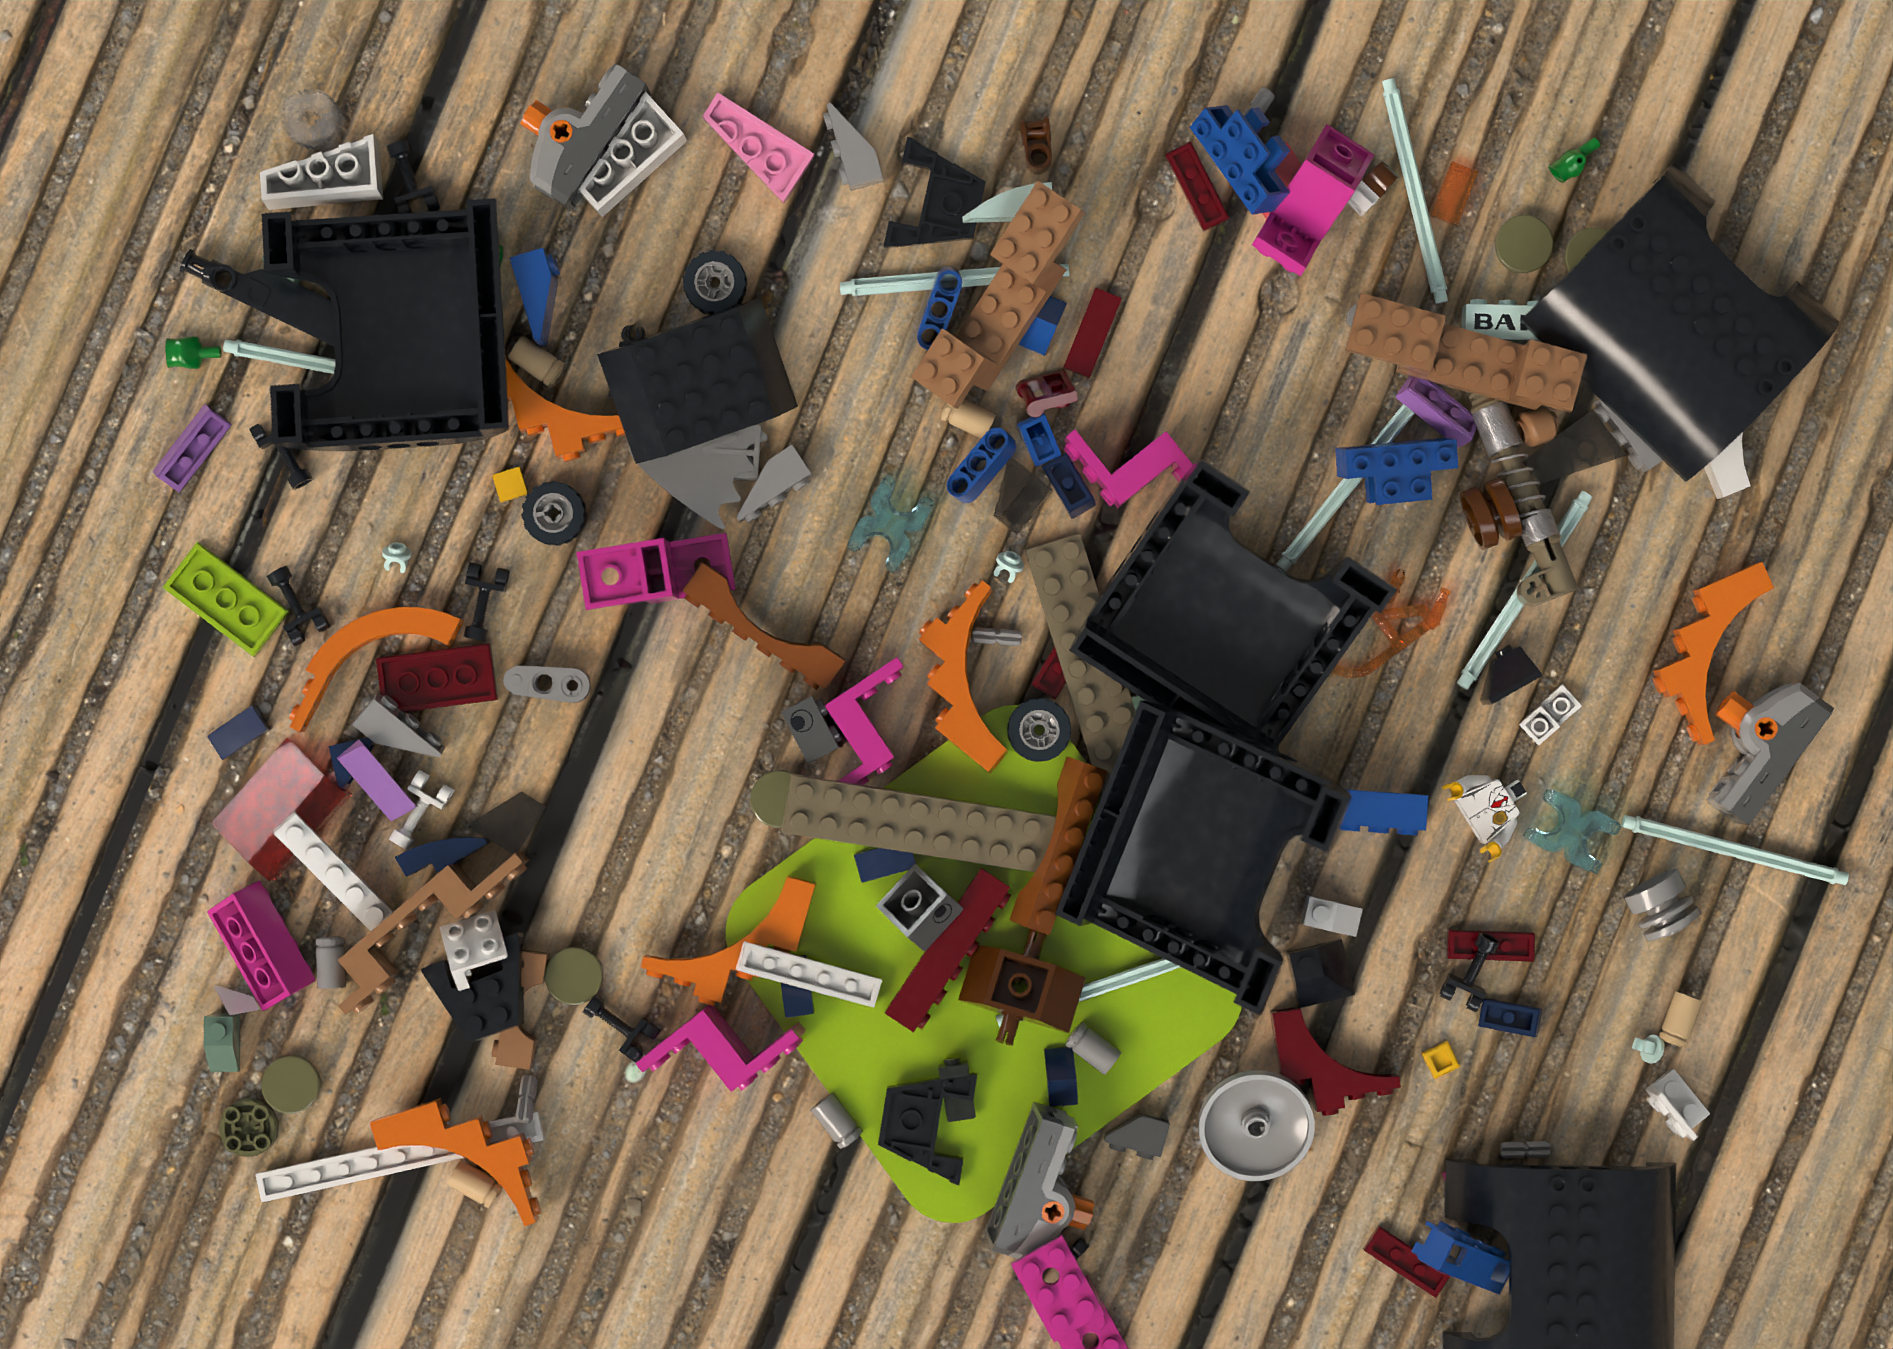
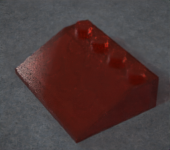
M287 737L211 824L255 870L271 882L277 880L297 858L273 834V830L295 811L318 834L351 797L352 793L347 789L338 787L337 780Z

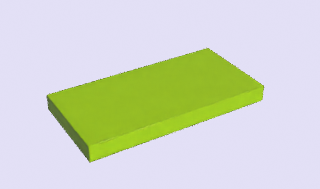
M196 542L162 587L253 657L257 656L290 612L200 542Z

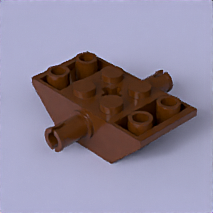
M1029 929L1023 954L978 945L971 956L958 1001L1001 1013L1003 1019L995 1041L1004 1044L1007 1034L1005 1043L1009 1046L1014 1045L1013 1042L1019 1023L1023 1022V1020L1069 1034L1086 980L1081 975L1039 959L1047 934L1039 932L1037 936L1036 931ZM1022 981H1025L1028 989L1018 993L1014 986L1020 985Z

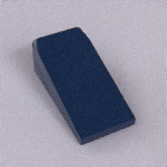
M1067 453L1042 466L1071 519L1096 506L1092 494Z
M252 705L207 737L220 758L224 760L270 731L271 728L258 707Z
M877 848L854 855L862 883L907 871L916 864L913 853Z
M781 982L785 1018L814 1014L811 990Z
M1484 998L1478 1026L1538 1037L1542 1008Z

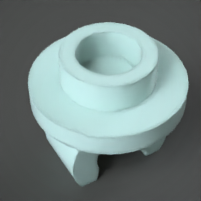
M399 542L390 543L384 547L382 556L386 559L384 563L385 570L389 571L392 562L395 561L401 566L400 573H404L408 566V559L411 558V550L405 544Z
M1012 551L999 553L996 558L998 564L995 568L994 576L998 577L1003 569L1010 572L1008 582L1012 583L1017 572H1021L1024 568L1021 557Z
M1650 1035L1645 1040L1635 1037L1632 1049L1640 1051L1643 1061L1653 1064L1659 1061L1664 1054V1041L1657 1035Z

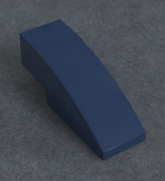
M486 837L449 838L412 848L396 856L395 859L406 877L417 873L430 864L433 865L436 872H440L447 865L457 863L491 842Z

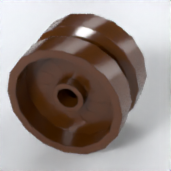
M1500 477L1485 482L1483 493L1477 487L1460 492V502L1465 519L1476 543L1482 550L1498 545L1499 535L1506 541L1522 535V525L1516 505L1507 486Z

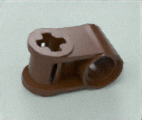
M1049 117L1029 122L1021 119L1020 131L1027 169L1033 174H1044L1049 170L1052 160ZM1036 153H1041L1047 160L1044 164L1036 165L1031 161V157Z

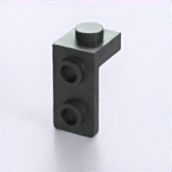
M961 1057L943 1060L944 1064H940L938 1067L940 1080L969 1075L968 1061H961ZM944 1097L948 1122L974 1119L976 1117L974 1100Z

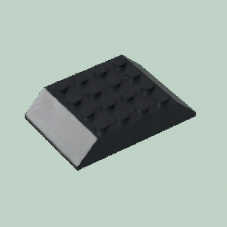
M761 298L597 354L635 464L680 452L776 418L798 407Z

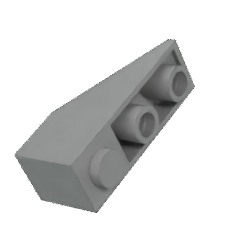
M827 103L828 112L823 113L827 130L833 129L836 140H832L831 145L835 158L841 156L843 167L839 168L842 184H849L850 191L883 183V176L875 149L831 103Z
M1600 399L1593 402L1597 407L1594 409L1596 415L1603 423L1608 422L1613 429V432H1611L1612 437L1619 446H1625L1630 453L1628 459L1637 470L1641 469L1642 472L1648 471L1663 461Z
M790 445L767 461L737 515L740 523L744 520L747 523L752 522L762 515L760 509L768 504L771 507L778 505L786 499L784 496L786 492L792 488L797 492L810 483L808 478L812 474L793 445Z
M377 693L352 724L377 744L434 757H440L445 748L439 736L431 731L427 733L419 726L420 722L409 713L405 715L397 708L398 704L388 695L382 696L380 693Z

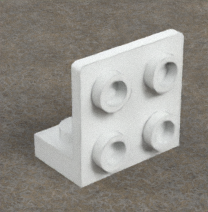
M495 910L439 927L450 970L458 991L470 988L467 976L472 975L471 969L508 957Z
M1671 1068L1645 1089L1650 1095L1647 1101L1656 1112L1667 1116L1668 1120L1665 1123L1675 1135L1678 1134L1682 1139L1687 1137L1694 1141L1698 1137L1692 1128L1704 1120L1710 1113L1679 1074Z

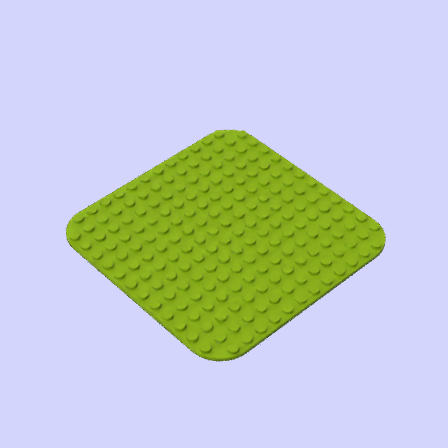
M1007 705L995 708L980 717L990 733L1008 750V753L991 774L948 740L884 788L1056 816L1058 806L1057 783L1066 757L1087 762L1071 740H1069L1067 747L1060 755L1048 761L1036 762L1020 756L1011 746L1007 731L1009 718L1019 705ZM1036 725L1034 733L1038 736L1043 735L1044 726ZM1099 794L1098 800L1096 802L1082 845L1084 843V840L1086 838V835L1088 833V830L1090 828V825L1100 803L1101 794ZM814 838L748 886L733 903L726 922L727 947L750 934L767 917L781 894L787 876L816 883L798 949L796 952L790 951V954L797 956L807 955V958L882 979L874 1008L812 991L814 1014L785 1018L781 982L760 976H753L752 980L747 981L784 1032L798 1022L805 1028L806 1031L801 1036L804 1041L796 1049L829 1094L834 1093L857 1123V1128L860 1127L862 1129L861 1138L907 1201L921 1214L945 1223H961L973 1220L995 1206L1033 1102L1049 1106L1044 1049L1067 1047L1065 1045L1066 1040L1081 1022L1087 1025L1086 1028H1091L1121 1051V1054L1110 1070L1103 1075L1074 1052L1078 1105L1053 1107L1065 1111L1068 1116L1074 1118L1078 1125L1077 1137L1072 1149L1220 1042L1236 1024L1242 1008L1233 1003L1237 994L1180 967L1080 1001L1069 1034L1024 1020L1019 1023L1013 1042L1014 1045L1009 1046L1005 1043L1007 1034L1004 1044L995 1041L1000 1029L995 1015L1001 1013L958 1001L971 957L965 955L959 964L963 967L962 971L955 981L948 980L943 988L947 993L938 1006L933 1003L927 1013L931 1017L924 1028L921 1030L917 1027L913 1033L886 1015L885 1010L924 951L907 938L876 907L907 871L861 882L854 855L877 849V847ZM913 853L916 865L933 878L956 902L959 901L981 867L1009 885L1008 893L1011 894L1010 899L1003 909L996 908L992 914V917L995 918L994 923L987 933L981 931L976 941L979 942L980 946L1000 948L1017 954H1023L1029 928L1009 919L1019 892L1027 885L1035 872ZM1057 915L1050 935L1047 934L1039 959L1085 977V985L1162 959V957L1093 923L1078 926ZM770 944L768 946V948L773 949L774 945ZM1022 981L1020 985L1014 986L1018 993L1028 989L1025 981ZM961 1057V1061H968L969 1073H977L973 1099L976 1117L974 1119L948 1122L943 1097L934 1152L964 1157L959 1185H955L949 1182L948 1179L928 1171L927 1168L913 1161L910 1162L878 1145L887 1086L940 1078L939 1065L944 1064L943 1060Z

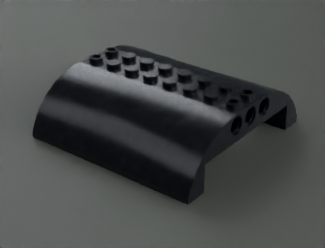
M1673 161L1653 182L1654 184L1558 284L1529 310L1520 322L1542 343L1586 354L1587 357L1581 381L1673 471L1687 482L1727 448L1772 403L1822 349L1836 331L1839 321L1798 281L1782 296L1777 297L1767 294L1748 278L1709 237L1706 228V217L1715 200Z
M496 198L466 200L467 209L309 220H296L291 211L261 213L264 271L280 277L315 283L326 290L333 306L334 375L327 384L318 389L304 390L300 384L270 386L272 442L274 445L311 451H371L467 443L494 437L509 430Z
M1200 459L1178 482L1122 561L1086 617L1069 651L1147 702L1168 706L1196 715L1279 751V744L1375 611L1381 614L1396 593L1397 588L1349 556L1337 563L1328 573L1316 579H1298L1287 574L1242 544L1232 534L1229 527V518L1231 515L1234 516L1250 494V491Z
M1140 701L1055 915L1078 926L1093 923L1237 994L1233 1003L1260 1016L1264 1011L1284 962L1281 953L1267 940L1260 927L1259 912L1265 893L1284 848L1297 835H1302L1301 841L1326 853L1330 852L1351 801V794L1339 783L1320 771L1229 728L1175 708Z
M1445 1159L1444 1217L1492 1227L1502 1234L1508 1244L1509 1313L1503 1329L1489 1338H1476L1471 1332H1443L1442 1349H1674L1676 1163L1646 1162V1167L1479 1164L1474 1159Z

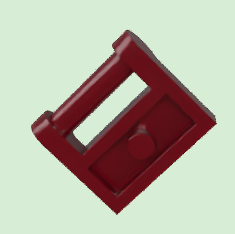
M1064 369L1023 379L1016 385V391L1026 402V410L1031 417L1041 416L1046 409L1053 407L1065 408L1071 403L1078 401L1076 389ZM1040 390L1043 396L1035 397L1034 391Z

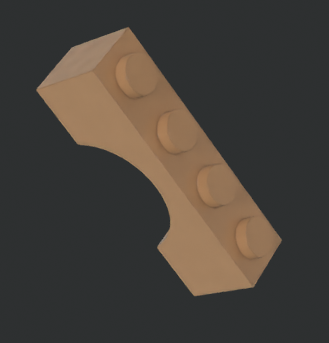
M521 949V961H524V967L521 968V987H524V994L531 987L545 983V970L549 962L550 953ZM523 1025L501 1032L499 1040H494L492 1057H496L495 1065L530 1070L534 1065L537 1038L528 1033Z

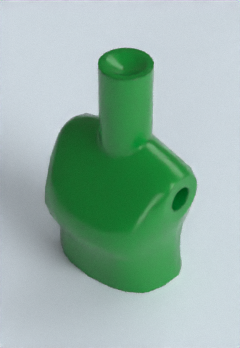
M1593 137L1580 148L1564 152L1556 162L1548 165V168L1552 175L1561 183L1566 182L1570 178L1578 177L1584 169L1586 157L1601 145Z
M199 337L167 338L165 344L167 367L198 369L201 367L203 358H221V347H202Z

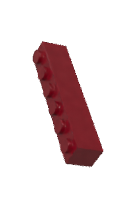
M982 867L957 902L964 910L923 953L885 1010L886 1015L913 1033L917 1027L921 1030L924 1028L931 1017L927 1013L933 1003L937 1006L940 1004L947 993L943 989L949 979L952 981L956 980L963 969L959 965L965 955L968 957L972 956L979 945L976 938L981 931L984 933L988 932L995 921L992 914L997 907L1003 909L1010 899L1011 894L1008 893L1009 885Z

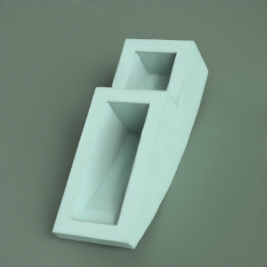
M1052 182L1042 183L1052 190ZM1035 184L1016 187L994 196L962 217L963 223L1011 222Z

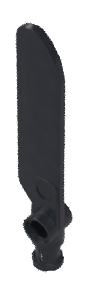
M192 249L186 253L179 270L181 273H189L202 279L203 284L335 347L333 306L330 299L284 277L266 273L264 269L242 274L214 259L211 261L196 255V252ZM194 264H196V265H198V266H200V267H202V268H204V269H200V268L194 266ZM226 272L230 273L232 276L230 284L219 286V276Z

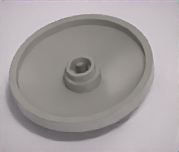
M1265 1070L1244 1071L1221 1081L1205 1098L1198 1118L1199 1137L1208 1159L1225 1174L1246 1181L1269 1180L1292 1170L1307 1154L1312 1144L1315 1130L1313 1111L1308 1098L1301 1088L1287 1077Z

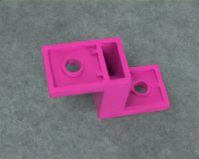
M1326 124L1308 156L1288 184L1287 188L1290 193L1275 211L1270 212L1252 246L1257 248L1262 255L1271 257L1282 264L1283 268L1287 271L1301 276L1321 240L1354 194L1375 154Z
M1076 430L1068 434L1064 440L1066 443L1065 452L1074 462L1078 459L1084 466L1082 473L1091 484L1098 483L1102 488L1100 495L1110 507L1113 504L1117 508L1122 506L1170 466L1174 468L1172 475L1177 482L1193 466L1166 431L1112 475Z
M727 533L672 542L659 538L576 552L586 610L642 601L653 604L683 599L687 595L683 592V588L696 571L695 562L700 558H707L711 563V567L727 577L730 591L736 590ZM608 568L616 569L619 574L618 581L613 585L605 584L602 578L604 571Z
M897 657L825 705L863 763L839 780L841 782L864 785L869 782L866 777L873 771H876L879 775L893 765L890 760L895 756L857 699L861 697L863 701H866L879 692L876 688L884 681L889 685L903 676L900 670L904 666Z
M707 1005L635 1064L642 1073L648 1068L653 1072L671 1057L668 1053L672 1050L676 1054L691 1041L730 1092L737 1087L742 1091L758 1077L756 1072L761 1069L765 1073L777 1064V1061L781 1059L779 1054L784 1052L787 1056L804 1041L801 1036L806 1030L798 1022L756 1056H753L716 1007Z
M1062 1235L1011 1263L1014 1272L1053 1342L1058 1340L1062 1349H1129L1088 1274L1084 1275ZM1055 1268L1059 1272L1058 1280L1054 1283L1045 1282L1042 1278L1045 1269ZM1089 1332L1095 1333L1099 1337L1098 1344L1091 1348L1086 1347L1082 1343L1083 1336Z

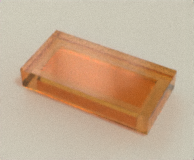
M1452 161L1430 216L1457 226L1479 171Z

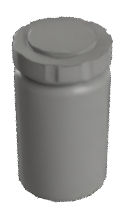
M330 936L315 939L316 945H318L316 948L317 988L346 987V970L337 961L345 954V947L343 946L345 938Z
M1081 1022L1068 1036L1065 1045L1068 1048L1072 1047L1076 1054L1105 1075L1119 1058L1121 1051L1091 1028H1086L1087 1025Z
M834 1093L826 1096L810 1110L833 1141L838 1142L837 1146L840 1149L847 1147L863 1132L860 1127L857 1128V1123Z

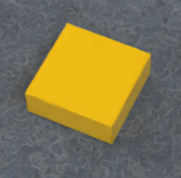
M521 467L492 475L500 503L528 494Z
M1447 1040L1421 1052L1433 1079H1437L1460 1067Z

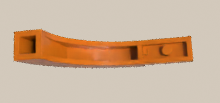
M398 607L367 614L345 625L320 647L305 669L314 674L315 677L314 679L310 678L305 684L302 691L305 697L300 705L296 704L289 716V719L292 720L289 727L298 732L306 731L337 670L353 653L363 646L380 638L399 634L423 635L452 646L465 620L433 609Z

